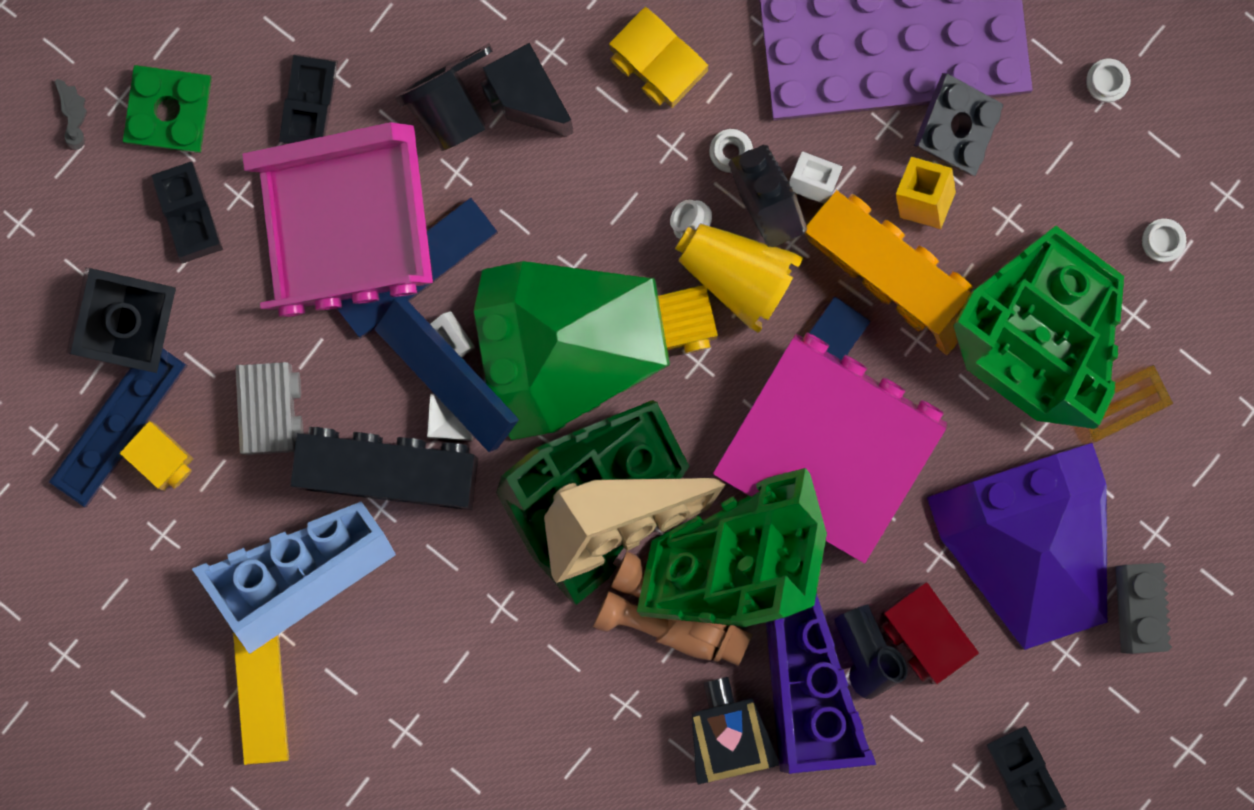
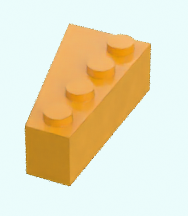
M836 190L807 225L805 235L808 241L852 278L856 279L858 275L863 277L862 284L882 303L889 305L891 301H894L898 305L895 308L897 312L916 331L919 332L925 327L934 334L937 341L935 346L945 355H948L958 343L953 325L973 286L958 273L952 271L948 276L936 266L939 260L924 247L918 245L914 250L902 240L905 234L893 223L885 219L880 224L869 215L872 211L871 208L859 197L851 194L847 198Z

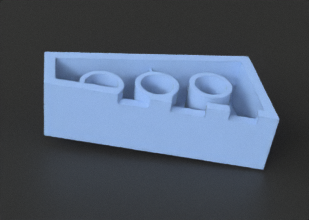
M358 502L308 522L307 528L289 535L286 532L270 537V542L249 551H245L244 548L227 554L228 559L211 566L205 563L192 568V570L250 654L396 554L385 534L364 504Z

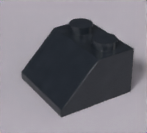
M530 43L483 67L486 80L480 84L494 113L502 109L506 119L564 137L573 133L572 119Z
M85 267L66 352L76 356L157 373L176 287Z

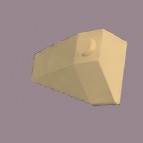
M721 478L594 480L577 486L575 483L564 486L556 492L553 497L554 502L544 516L553 579L558 583L590 571L604 564L605 559L602 555L612 549L623 545L625 550L629 551L638 546L640 541L651 534L657 526L662 532H665L709 509L725 486Z

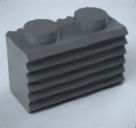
M1163 563L1115 566L1121 653L1167 652L1172 648L1168 643L1171 637L1167 634L1171 628L1167 626L1170 619L1166 615L1170 611L1166 608L1169 602L1165 597L1169 593L1164 590L1168 584L1163 581L1167 577L1163 572L1166 568Z

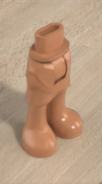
M626 551L610 587L640 598L645 574L642 572L641 560L636 555ZM610 591L607 592L593 624V628L605 632L610 631L617 625L632 627L656 637L655 642L664 646H670L686 655L704 660H713L717 663L720 659H723L739 666L752 637L751 633L733 625L641 617L637 613L638 606Z

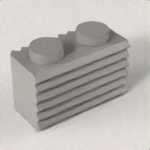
M286 362L236 365L240 453L243 455L295 452L297 433L304 434L302 416H295L294 399L301 398L300 373L292 372V365Z

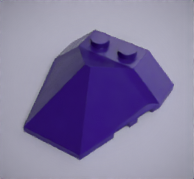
M1093 443L927 497L941 541L951 551L966 571L965 573L975 583L1023 650L1108 622L1107 484Z

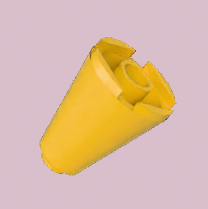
M702 223L698 225L696 230L688 226L675 247L677 251L682 253L678 262L751 330L757 333L762 329V322L758 320L759 317L767 321L769 320L793 279L790 276L792 271L789 269L790 264L799 268L802 257L796 253L778 247H768L765 243Z

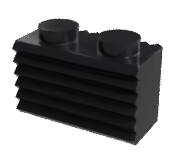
M761 145L732 158L728 165L731 168L737 190L740 193L739 196L768 247H775L805 234L807 226L796 194L793 192L792 186H790L789 181L784 176L769 146Z

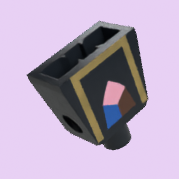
M729 677L703 682L709 708L691 712L697 784H704L779 766L778 757L753 699L747 698L734 702Z

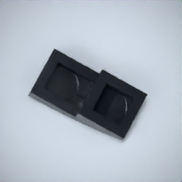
M301 54L293 55L288 96L284 101L279 142L290 144L326 135L338 60Z
M193 161L151 175L162 212L167 219L175 248L182 264L223 250Z
M1026 726L987 744L988 751L1017 810H1067L1046 768V763Z

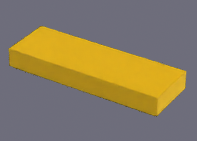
M233 633L244 765L289 761L279 634L249 654L236 634Z

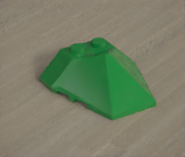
M1054 226L969 294L953 325L966 370L1036 421L1096 429L1100 425L1115 394L1116 382L1112 381L1111 377L1113 361L1118 358L1119 346L1115 345L1114 342L1116 326L1121 323L1124 275L1058 226Z
M527 261L482 269L474 307L486 384L519 419L508 434L511 440L555 433L564 428L567 423L584 413L593 411L601 406L600 404L620 392L629 390L670 366L654 278Z
M806 468L768 477L756 484L759 492L752 497L747 496L740 501L731 497L721 503L723 510L707 519L702 520L699 516H696L652 540L637 613L641 617L747 627L785 618L815 605L827 532L810 472Z

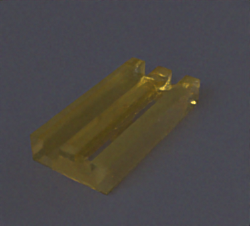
M1154 365L1115 384V393L1148 377L1153 385L1109 406L1103 419L1155 393L1158 394L1160 401L1101 430L1098 427L1096 429L1088 428L1093 443L1173 404Z

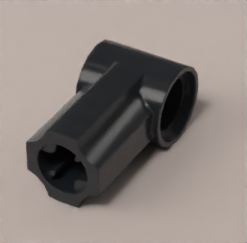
M868 604L843 613L834 619L835 625L854 664L849 670V679L856 693L865 699H873L906 679L908 667L905 659L897 649L886 645Z

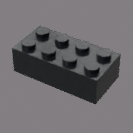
M309 427L308 434L297 433L290 485L293 488L304 491L463 510L473 509L479 459L475 454H469L470 448L468 445L441 442L440 450L426 449V442L424 440L397 437L396 445L384 444L383 437H380V435L363 432H353V438L350 440L339 438L340 432H336L334 429Z

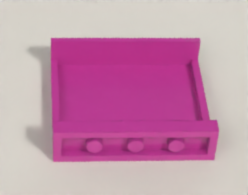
M389 122L242 154L244 171L259 172L275 300L261 302V309L278 310L279 317L299 316L305 314L304 307L315 305L316 310L337 309L342 307L341 300L352 298L354 304L379 301L378 293L390 291L391 297L417 294L416 286L433 283L413 125Z
M806 333L804 338L795 334L713 474L752 497L759 492L756 484L764 479L806 468L811 474L827 532L826 541L865 564L944 434L947 422L941 419L944 413L932 404L921 400L917 405L903 397L905 390L893 381L883 377L879 383L864 374L867 367L847 355H844L842 360L828 353L829 345L820 338L810 333Z

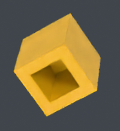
M910 157L896 192L900 218L941 229L956 193L952 168Z
M151 421L120 452L127 461L160 490L165 491L169 485L173 489L177 488L192 471L188 465L194 458L162 428Z

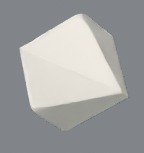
M430 394L427 437L429 439L473 441V435L435 394Z

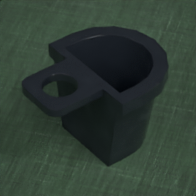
M490 43L458 61L451 62L405 88L394 97L399 107L407 105L441 151L450 149L485 130V122L457 71L493 52Z

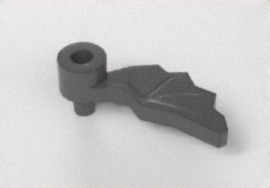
M56 79L54 82L61 98L62 114L68 118V126L64 135L65 141L69 148L78 150L85 144L84 134L79 127L87 115V110L84 108L86 100L78 95L75 86H67L64 81Z

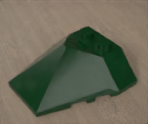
M651 400L535 448L501 475L496 494L531 557L573 604L577 605L609 579L617 568L613 562L624 546L620 545L602 555L605 559L604 564L556 583L551 574L544 516L554 502L553 497L556 492L568 484L575 483L577 486L594 480L681 479L690 466L658 403Z

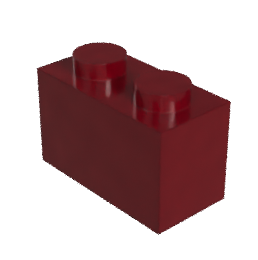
M927 582L921 583L881 613L886 620L881 625L882 629L896 647L901 643L905 645L913 656L907 663L922 682L929 678L933 684L937 685L979 654L978 650Z

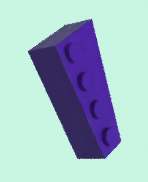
M816 593L815 605L785 618L766 622L780 772L788 774L877 765L872 750L869 749L863 732V724L853 704L848 689L849 684L844 670L841 669L834 649L835 645Z

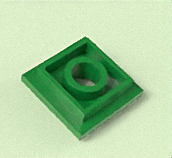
M134 65L123 143L201 153L212 76ZM167 99L176 100L180 105V112L172 121H162L157 115L158 106Z

